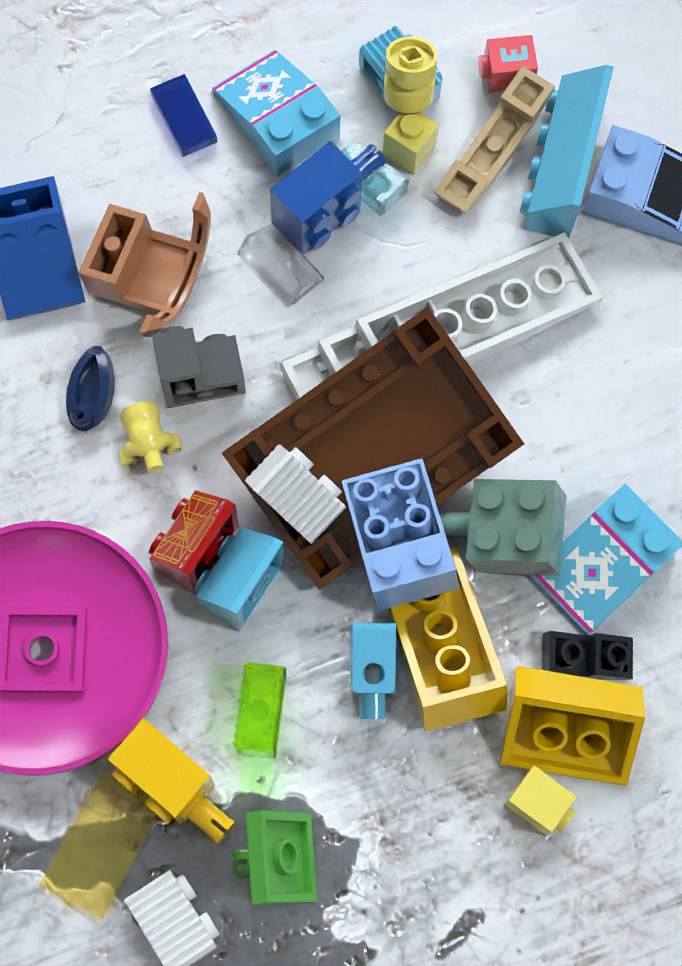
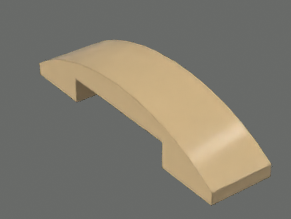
M522 66L502 94L501 102L462 158L459 161L456 160L434 190V194L467 214L485 194L512 158L551 97L555 86Z

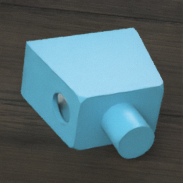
M352 623L350 626V692L360 693V719H385V693H395L396 623ZM368 664H375L380 668V680L377 683L371 684L365 680V667Z

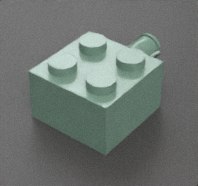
M474 479L472 503L469 512L438 511L446 536L468 537L466 560L479 573L560 576L567 495L556 480Z

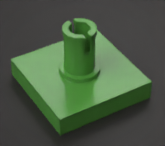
M265 810L246 812L248 849L235 850L231 861L244 860L247 863L231 866L237 877L250 876L252 904H302L318 902L311 813Z

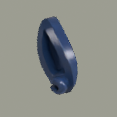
M93 346L81 356L71 372L67 386V415L71 425L79 431H88L98 426L106 417L112 405L115 388L113 364L109 354L101 346Z

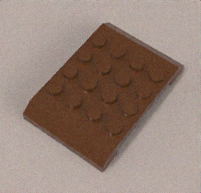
M426 307L302 397L222 452V455L320 590L363 558L342 480L422 458L436 505H438L525 443L429 307ZM279 444L288 452H291L296 447L314 464L308 470L318 480L325 475L342 491L337 498L346 508L312 544L245 482L252 471L257 469L258 465L263 463L264 458L268 457L270 452L274 451L275 447Z

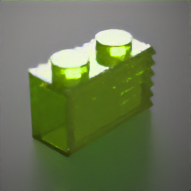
M247 662L243 665L244 673L241 674L243 681L240 683L238 716H236L237 724L235 725L236 733L233 734L235 741L232 745L237 755L276 759L286 683V667Z

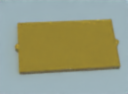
M103 770L39 885L66 899L68 906L73 907L77 905L93 915L104 919L159 818L144 804L149 797L141 790L136 796H133L109 772Z

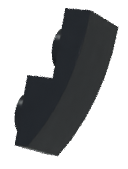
M557 631L545 632L542 639V670L598 680H632L633 638L594 633L587 636Z

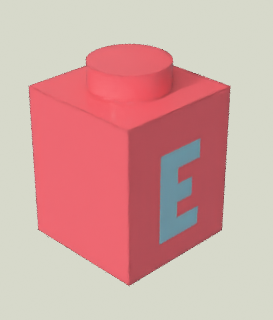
M532 35L487 39L484 55H479L478 57L479 75L481 79L486 78L489 93L505 91L522 66L535 74L538 72Z

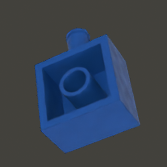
M329 141L270 189L272 225L302 256L312 248L314 250L321 248L331 237L332 231L341 224L343 226L349 225L359 215L361 211L362 182L380 167L386 165V159L380 150L374 154V151L377 150L375 145L369 144L365 150L350 161L332 141Z

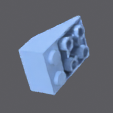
M422 458L342 480L378 611L459 589L456 568Z

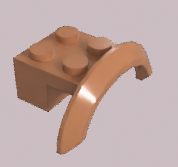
M199 192L192 208L193 227L190 241L152 230L146 214L109 203L79 270V275L89 294L156 314L155 316L146 315L140 329V333L144 337L149 338L152 335L159 334L163 329L168 328L176 321L195 285L207 249L211 226V211L202 192Z

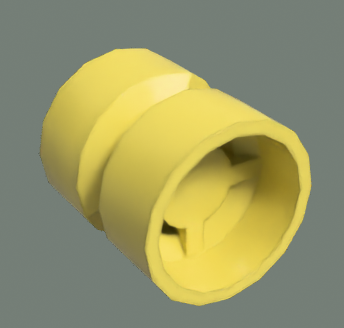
M406 36L396 39L386 49L383 98L386 104L393 110L414 114L424 111L433 102L437 50L429 41L419 37Z

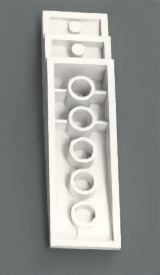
M564 232L357 319L354 327L320 340L317 348L282 362L280 370L297 400L426 307H429L467 363L472 366L600 302L603 297Z

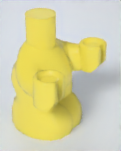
M149 401L138 402L126 407L121 412L120 419L129 438L124 448L118 451L122 467L126 468L128 464L135 465L137 463L136 456L144 457L147 471L155 473L164 468L160 452L164 448H166L168 454H173V451L176 450L177 452L182 450L179 435L170 434L162 430L159 421V409L155 403Z

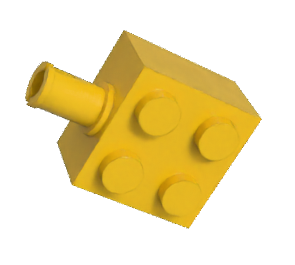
M144 718L108 758L116 768L111 773L115 780L133 796H136L140 790L149 798L144 804L167 825L174 819L182 826L187 819H190L211 837L216 844L220 843L225 835L212 823L214 821L217 822L227 832L234 826L235 821L226 816L206 798L215 787L211 775Z

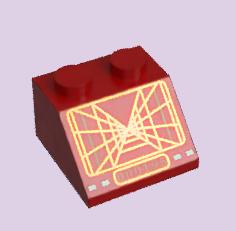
M196 490L189 500L183 498L179 502L171 517L174 523L166 534L160 532L148 552L152 555L149 560L153 570L193 594L196 593L194 587L202 573L206 569L211 570L219 558L217 552L223 541L229 534L233 536L239 527L236 504L227 499Z

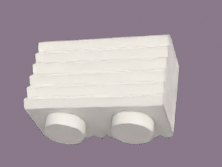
M279 444L275 447L274 451L270 452L268 457L264 458L263 463L259 464L257 469L252 471L245 482L312 544L346 508L337 498L342 491L325 475L319 480L308 470L314 464L296 447L291 452H288Z
M171 870L124 899L163 966H192L218 948L214 939L221 934L207 912L200 916L196 912L190 901L197 897L185 875L182 874L176 878Z

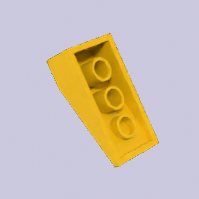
M457 547L450 548L456 568L459 589L388 608L392 623H396L397 641L425 732L507 710V683Z

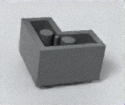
M181 326L168 327L163 329L160 334L152 335L160 382L167 408L246 394L245 379L236 335L212 334L205 337L203 341L196 342L193 327L184 329Z

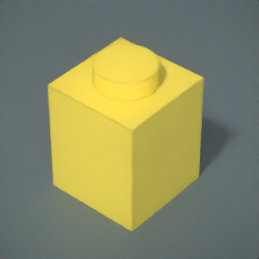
M400 112L384 132L382 154L414 175L436 146L439 124L420 112L414 114Z
M534 765L528 770L504 805L547 836L554 829H557L559 832L565 829L576 813L570 806L577 797Z

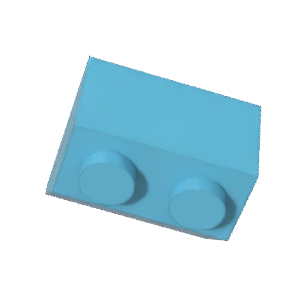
M243 527L239 529L235 537L230 534L226 537L217 552L220 560L212 571L206 569L202 573L194 587V590L198 592L195 596L197 605L238 631H241L284 564V546L282 541Z

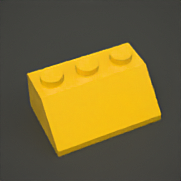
M516 666L508 702L500 764L530 769L535 765L543 772L627 786L645 721L643 687Z

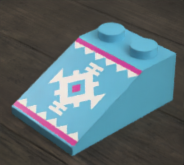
M273 50L212 87V92L276 177L316 153L329 141L334 142L340 138L341 115L322 90L276 50Z
M625 483L562 543L560 576L531 574L529 577L588 636L675 556L682 547V540Z

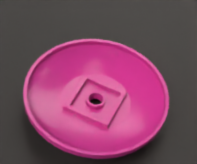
M29 521L0 528V772L23 776H46L69 772L99 760L116 749L139 722L147 716L160 691L167 667L169 645L167 622L159 595L147 573L135 558L120 545L94 530L58 521ZM41 639L52 641L54 651L50 658L44 661H37L32 658L31 649L35 642Z

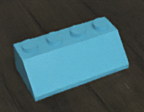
M602 65L562 75L558 90H554L549 98L545 112L552 113L550 123L542 122L536 144L543 146L542 156L533 157L528 179L535 180L533 192L525 190L519 212L520 214L527 215L523 229L553 237L565 232L568 239L570 238L581 206L614 66Z

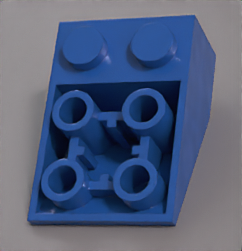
M54 176L0 188V295L7 320L86 302L61 196Z

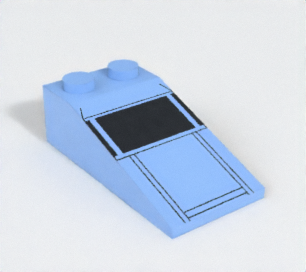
M612 125L582 213L682 245V153L649 136Z

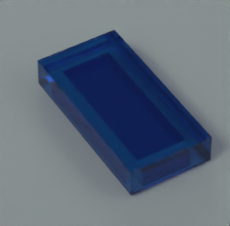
M185 74L150 88L151 96L182 157L218 142L217 135Z

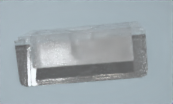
M273 223L248 234L238 251V256L287 308L297 303L324 280L323 275Z

